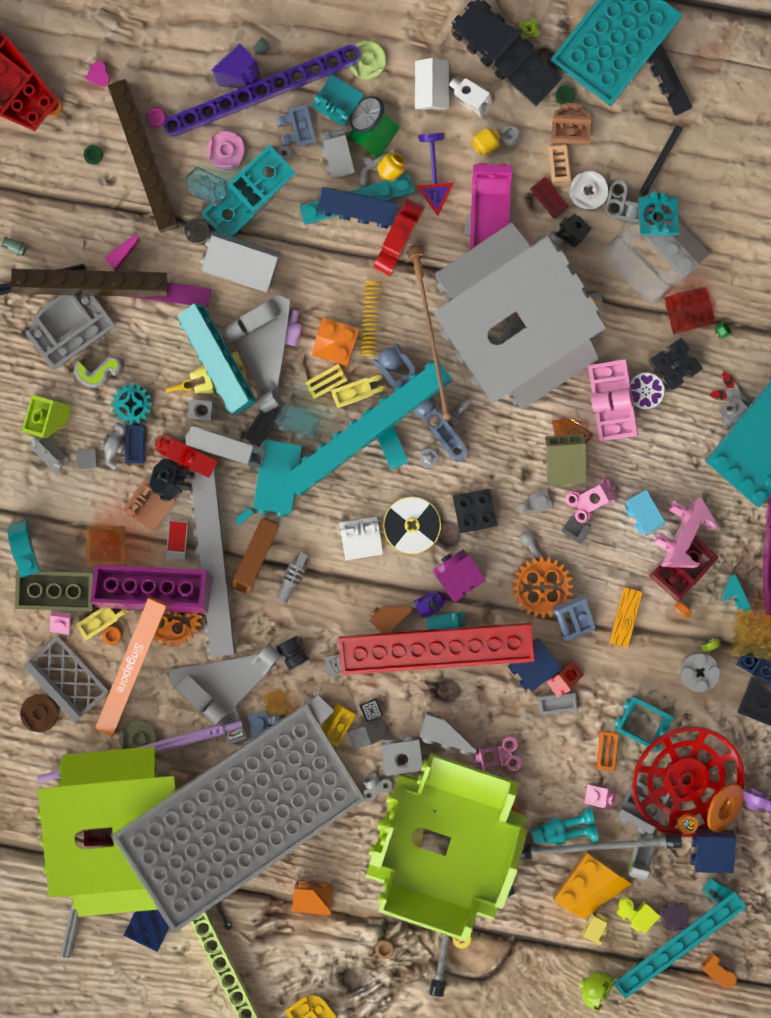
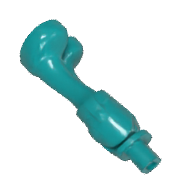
M587 807L584 813L577 817L561 820L559 817L553 818L551 821L539 825V828L531 829L534 844L543 843L545 845L546 842V844L563 845L566 840L577 837H589L592 842H599L595 824L566 831V828L571 826L595 823L592 807Z

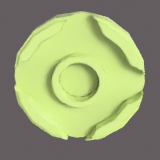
M362 41L357 43L355 46L360 51L361 59L358 64L350 67V70L360 79L370 80L378 77L386 66L384 50L379 44L374 42ZM350 51L348 59H354L357 53Z

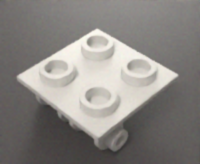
M377 517L339 523L345 560L383 554Z

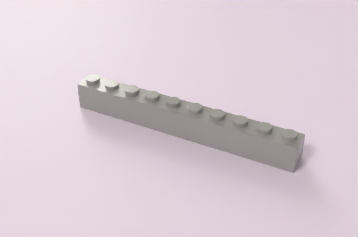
M215 468L210 478L190 469L187 471H191L195 475L194 479H188V481H192L193 488L189 490L190 500H194L195 507L191 508L192 518L196 519L197 527H194V537L198 538L199 546H196V556L200 557L201 565H198V570H207L212 575L208 613H203V615L206 614L207 622H204L205 634H209V641H206L207 653H211V657L235 654Z

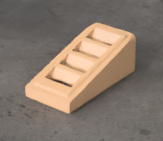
M567 144L548 146L552 186L571 185ZM564 152V155L553 156V153ZM565 160L562 163H554V161ZM566 168L563 171H555V169Z

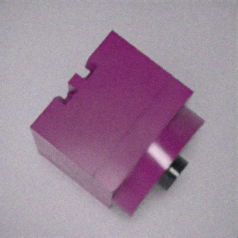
M464 548L454 555L449 553L441 559L442 563L432 570L454 603L486 581Z

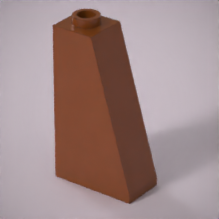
M261 518L233 579L232 589L248 596L252 591L279 526L272 519Z

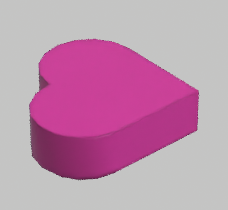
M100 61L94 62L85 79L100 87H105L110 82L105 64Z

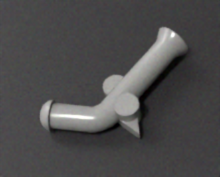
M386 154L374 160L362 157L365 165L360 171V187L368 186V171L371 169L378 171L377 164Z

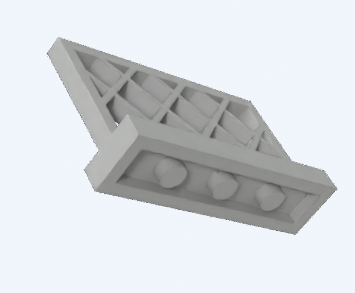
M58 635L30 661L23 665L25 670L74 723L109 693L104 685ZM57 641L63 647L62 655L51 654V646ZM65 650H66L70 655H64ZM40 656L48 657V668H40L35 661ZM51 657H62V668H50ZM64 657L73 658L76 661L75 669H64ZM79 664L82 669H77V665ZM42 670H48V674L46 675ZM50 670L61 671V682H52ZM75 671V682H63V672ZM77 671L88 674V683H77ZM90 677L95 683H90ZM55 684H61V688L59 689ZM63 684L74 685V696L64 695ZM76 685H88V696H76ZM90 685L99 686L104 692L98 697H90ZM68 698H74V702L72 703ZM76 698L87 699V707L82 712L75 707ZM89 699H95L91 704H89Z

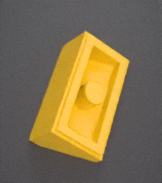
M336 703L333 707L335 709L334 712L326 719L321 729L329 742L338 747L354 720L356 713Z

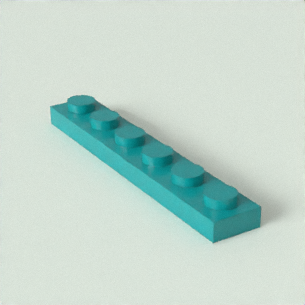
M409 174L400 176L395 181L386 180L349 191L388 201L415 193ZM318 201L299 206L304 225L339 216L337 214H332L331 217L321 215V211L317 210Z

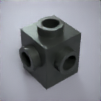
M574 213L571 217H565L560 222L559 226L561 228L557 234L564 242L575 248L585 239L592 228Z

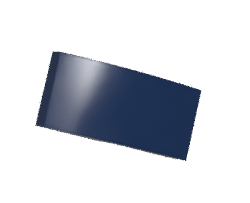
M745 649L736 665L771 685V663L752 651Z

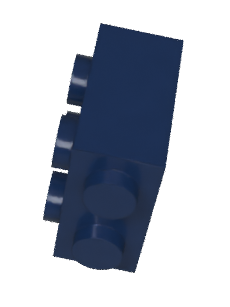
M539 638L533 641L534 662L510 663L507 666L513 675L518 673L522 679L519 681L525 690L530 689L531 692L562 670L561 666Z
M697 829L695 836L691 837V847L694 848V852L690 854V865H693L695 872L734 873L736 849L734 830L714 832L711 829Z

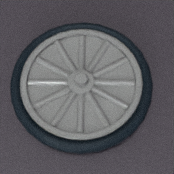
M370 96L358 103L350 116V125L354 131L365 133L374 129L379 124L384 114L382 100L378 97Z

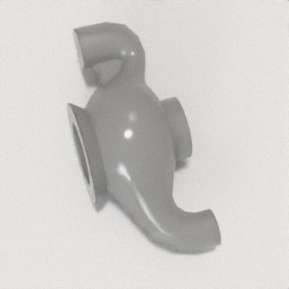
M118 422L114 428L116 430L115 434L109 436L107 433L101 451L104 450L107 465L114 470L117 463L113 461V457L117 453L121 454L124 446L121 439L126 432L125 426Z

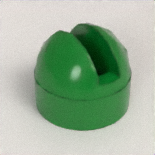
M721 322L715 328V334L719 333L718 338L724 339L732 334L730 327L725 322Z

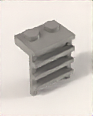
M638 773L637 786L648 791L647 786L639 782L642 774ZM631 785L616 811L620 817L619 820L626 825L630 823L636 825V830L644 835L647 832L653 834L655 827L642 817L635 805L628 802L630 796H633ZM666 793L665 796L659 797L662 799L661 803L663 805L666 804L670 795ZM638 794L639 800L642 801L645 799L644 797ZM652 802L650 806L657 809L654 816L649 815L654 820H657L661 810Z

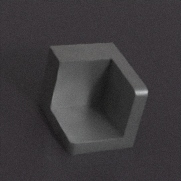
M570 517L561 532L577 543L582 544L592 528L578 522L576 518Z

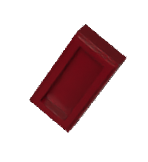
M546 177L530 188L531 192L553 219L569 207Z

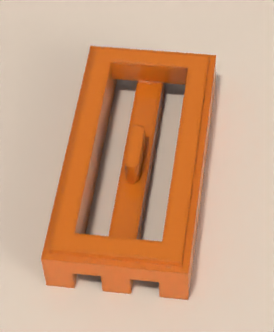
M600 730L596 769L616 770L619 732ZM604 735H606L607 740L605 749L604 766H602L601 758L603 749V739ZM611 736H615L612 765L608 766Z

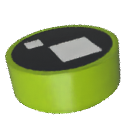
M713 637L704 641L701 647L704 652H708L719 647L721 642L718 637Z

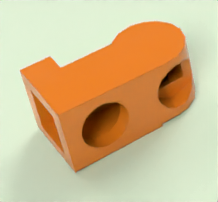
M711 952L700 965L701 969L723 987L732 988L736 984V976L730 969H724L718 964L720 958Z

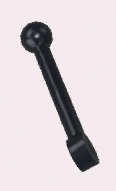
M218 902L215 905L225 923L224 927L226 930H230L232 923L228 922Z

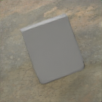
M95 449L76 452L78 471L98 468Z

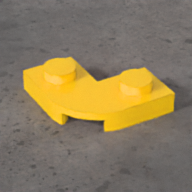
M306 995L285 1009V1013L289 1018H309L310 1016L313 1018H338L328 1003L317 995Z

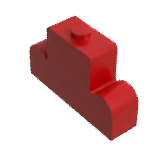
M410 199L406 200L382 244L381 251L373 265L374 270L391 277L425 207Z

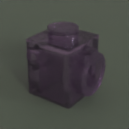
M677 901L666 902V905H661L662 911H659L660 923L663 922L666 930L679 931L685 929L684 926H688L687 906L685 903L678 904Z

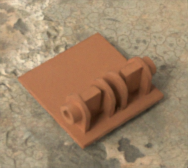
M144 479L123 511L155 532L176 500L172 498L170 501H162L159 495L153 493L149 485L150 482Z

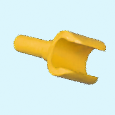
M184 380L182 384L166 387V392L176 390L189 392L192 388L186 389L184 383L191 382V380Z

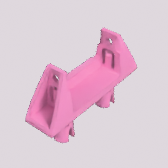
M701 497L693 500L689 508L680 504L677 500L672 502L671 505L673 507L669 508V511L680 516L682 522L673 541L660 532L655 536L658 539L654 540L653 543L667 551L661 564L662 567L695 568L699 566V563L693 561L686 554V551L689 549L700 524L707 526L710 530L717 528L713 516Z

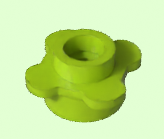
M536 19L519 23L523 40L539 36L540 31L537 30Z

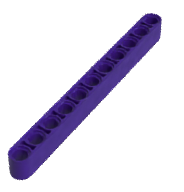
M347 45L172 115L164 121V129L170 136H180L359 63L361 59L360 51L355 45ZM355 51L357 56L354 59H348L346 57L348 52ZM332 58H336L339 60V63L333 67L329 65V61ZM315 65L321 67L320 72L317 74L311 72V68ZM302 73L303 78L300 81L293 79L294 74ZM278 80L285 81V85L282 88L275 87ZM266 87L267 92L264 95H259L257 93L258 89ZM248 94L249 100L241 102V95ZM225 101H230L232 103L231 107L226 110L223 109L222 104ZM212 108L214 110L213 114L209 117L205 116V110ZM190 115L196 116V120L192 124H188L186 121ZM171 123H178V128L175 131L169 130Z

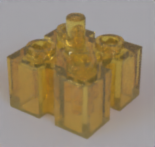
M738 611L733 621V632L736 634L732 639L731 654L747 656L749 652H753L756 658L769 659L771 657V615L761 614L759 618H753V613Z

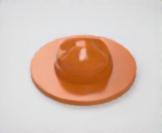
M729 784L712 798L708 812V826L712 831L722 832L726 830L737 818L743 803V791L740 786Z

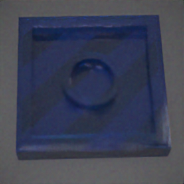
M158 909L135 911L123 936L158 952L170 927Z

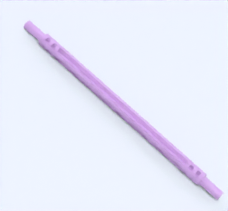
M237 721L226 725L219 724L136 748L154 746L156 753L225 735L226 732L243 728L242 721ZM59 768L55 769L54 772L37 776L39 783L61 779Z

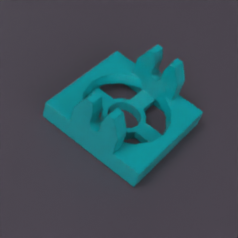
M653 192L650 194V197H639L640 236L679 235L678 197H668L666 192H662L660 196L657 195V192ZM655 204V210L652 214H644L647 207ZM661 204L668 206L672 214H665L661 210ZM661 213L664 219L661 222H656L653 219V215ZM665 220H673L670 226L663 224ZM645 221H652L654 225L650 227Z

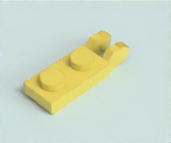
M376 375L368 379L364 378L331 390L337 409L387 390L386 385L371 390L369 384L374 381H380L383 375Z
M100 608L77 623L76 626L87 641L118 621V618L131 610L122 609L119 613L115 614L112 608Z

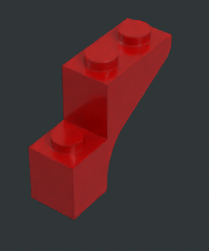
M165 433L159 436L155 443V450L207 478H210L218 462L214 458L185 445Z

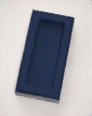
M126 425L125 463L145 464V425Z

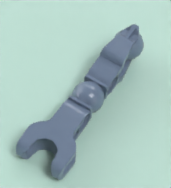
M395 343L394 348L387 347L383 349L378 356V360L373 359L374 365L382 372L393 388L400 384H407L410 381L409 378L416 373L415 367L397 343ZM403 360L410 372L408 375L402 376L400 381L396 382L388 371L397 370ZM431 397L413 412L423 418L424 421L427 420L428 427L454 462H462L467 456L466 446L443 418L442 414L438 412L435 399ZM437 416L441 419L438 426L430 424L432 417ZM460 448L462 452L459 455H455L453 450Z

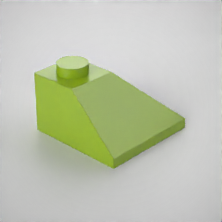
M31 395L21 431L46 439L67 424L72 406Z

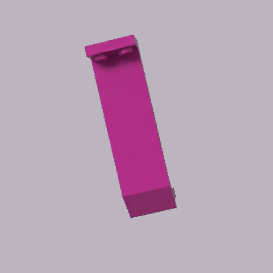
M487 163L473 165L470 250L509 225L512 166L507 164L488 165Z

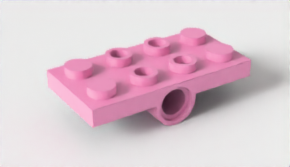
M627 359L589 365L592 388L591 401L593 411L596 414L599 440L606 441L638 436Z

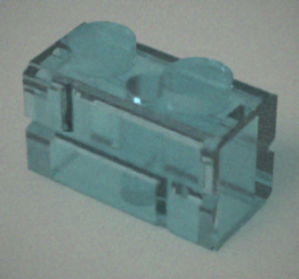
M198 166L185 177L191 194L211 202V204L217 207L230 196L225 179Z
M283 402L274 424L279 425L278 429L283 432L289 433L290 430L295 432V437L305 441L306 438L313 439L321 418Z

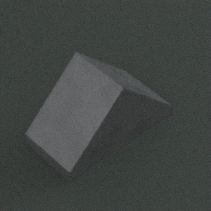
M383 718L347 731L353 749L372 745L389 736Z

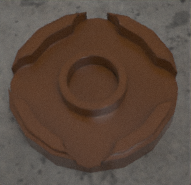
M36 694L27 698L22 704L20 712L23 725L28 730L34 732L50 730L56 724L59 717V709L56 702L44 694Z

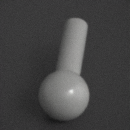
M523 531L520 535V542L528 546L535 559L539 561L540 556L543 557V555L534 543V534L531 531Z

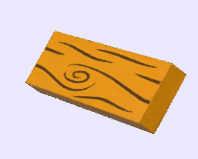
M623 587L609 643L624 647L629 646L642 596L641 591Z

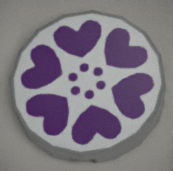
M642 372L630 380L635 408L651 410L663 401L665 386L657 375L651 372Z

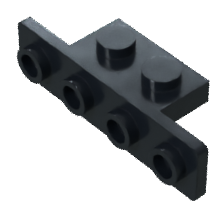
M661 44L648 60L651 66L650 72L654 78H657L661 94L665 95L674 115L677 116L690 110L692 105Z

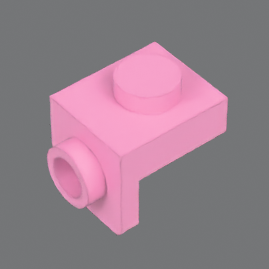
M52 610L50 615V632L69 634L73 623L71 613Z
M591 784L587 785L584 804L602 808H613L617 799L616 789Z

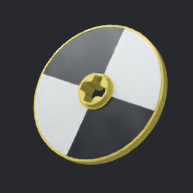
M405 497L393 503L387 510L383 528L388 542L395 549L407 554H417L426 551L436 542L440 534L441 521L437 510L430 502L419 497ZM415 520L417 522V529L408 530L409 525L407 522Z

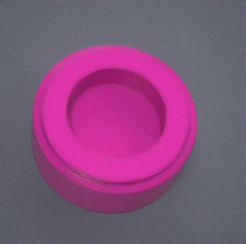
M152 108L147 112L146 119L150 126L159 128L163 126L166 115L162 109Z

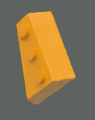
M584 851L552 897L555 902L569 912L585 919L632 885V883L591 853Z

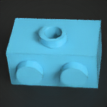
M647 490L626 501L627 507H625V510L629 517H634L637 522L634 526L639 534L643 533L646 537L665 526V521Z

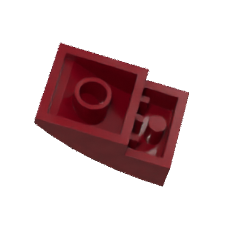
M696 535L686 554L693 561L699 563V566L695 568L662 567V560L649 575L676 602L685 596L719 558Z

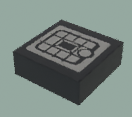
M377 698L359 704L366 723L384 716Z

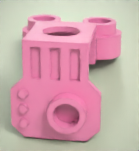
M603 477L600 479V485L583 494L578 490H572L566 495V502L570 506H577L579 508L575 513V518L578 522H588L592 517L591 511L609 501L615 503L618 500L617 494L614 491V484L610 479ZM592 493H597L600 496L599 503L594 504L591 502L590 495ZM571 496H574L576 498L575 502L571 501ZM580 513H584L585 519L580 517Z
M507 736L502 740L501 746L484 749L478 747L474 756L479 769L485 771V768L506 765L509 770L517 771L521 767V760L519 757L512 755V752L518 746L516 739ZM508 740L512 741L511 747H506ZM486 752L494 754L493 762L486 763L483 756ZM515 759L516 764L514 766H510L509 764L510 760Z

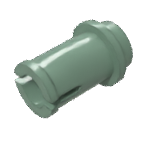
M5 236L1 243V248L16 253V256H23L27 245H24V242L20 243Z

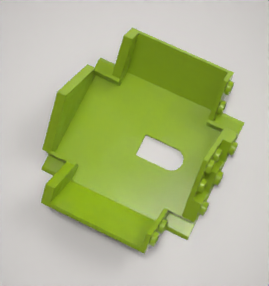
M154 746L62 755V763H59L61 779H58V787L38 789L40 807L38 808V819L41 820L42 827L40 842L41 847H44L45 862L43 863V871L47 876L49 898L70 896L73 909L77 910L78 917L157 910L158 908L115 841L114 846L84 849L78 847L75 843V835L81 830L112 827L113 833H115L180 789V787H175L174 776L157 777V755Z
M430 754L429 760H424L421 769L424 774L420 773L418 779L405 774H399L394 792H389L386 800L389 807L385 819H380L377 829L381 831L376 845L372 844L369 856H372L365 877L383 883L382 889L385 890V893H380L377 902L381 904L379 912L468 942L476 915L494 920L497 909H503L518 870L528 832L527 829H524L527 815L511 810L518 790V782ZM418 828H424L451 837L446 856L414 845L411 839L412 833Z

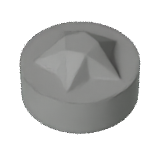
M507 126L501 132V139L505 145L514 146L519 143L521 134L517 127Z
M425 449L419 455V462L425 468L434 467L438 461L437 453L432 449Z

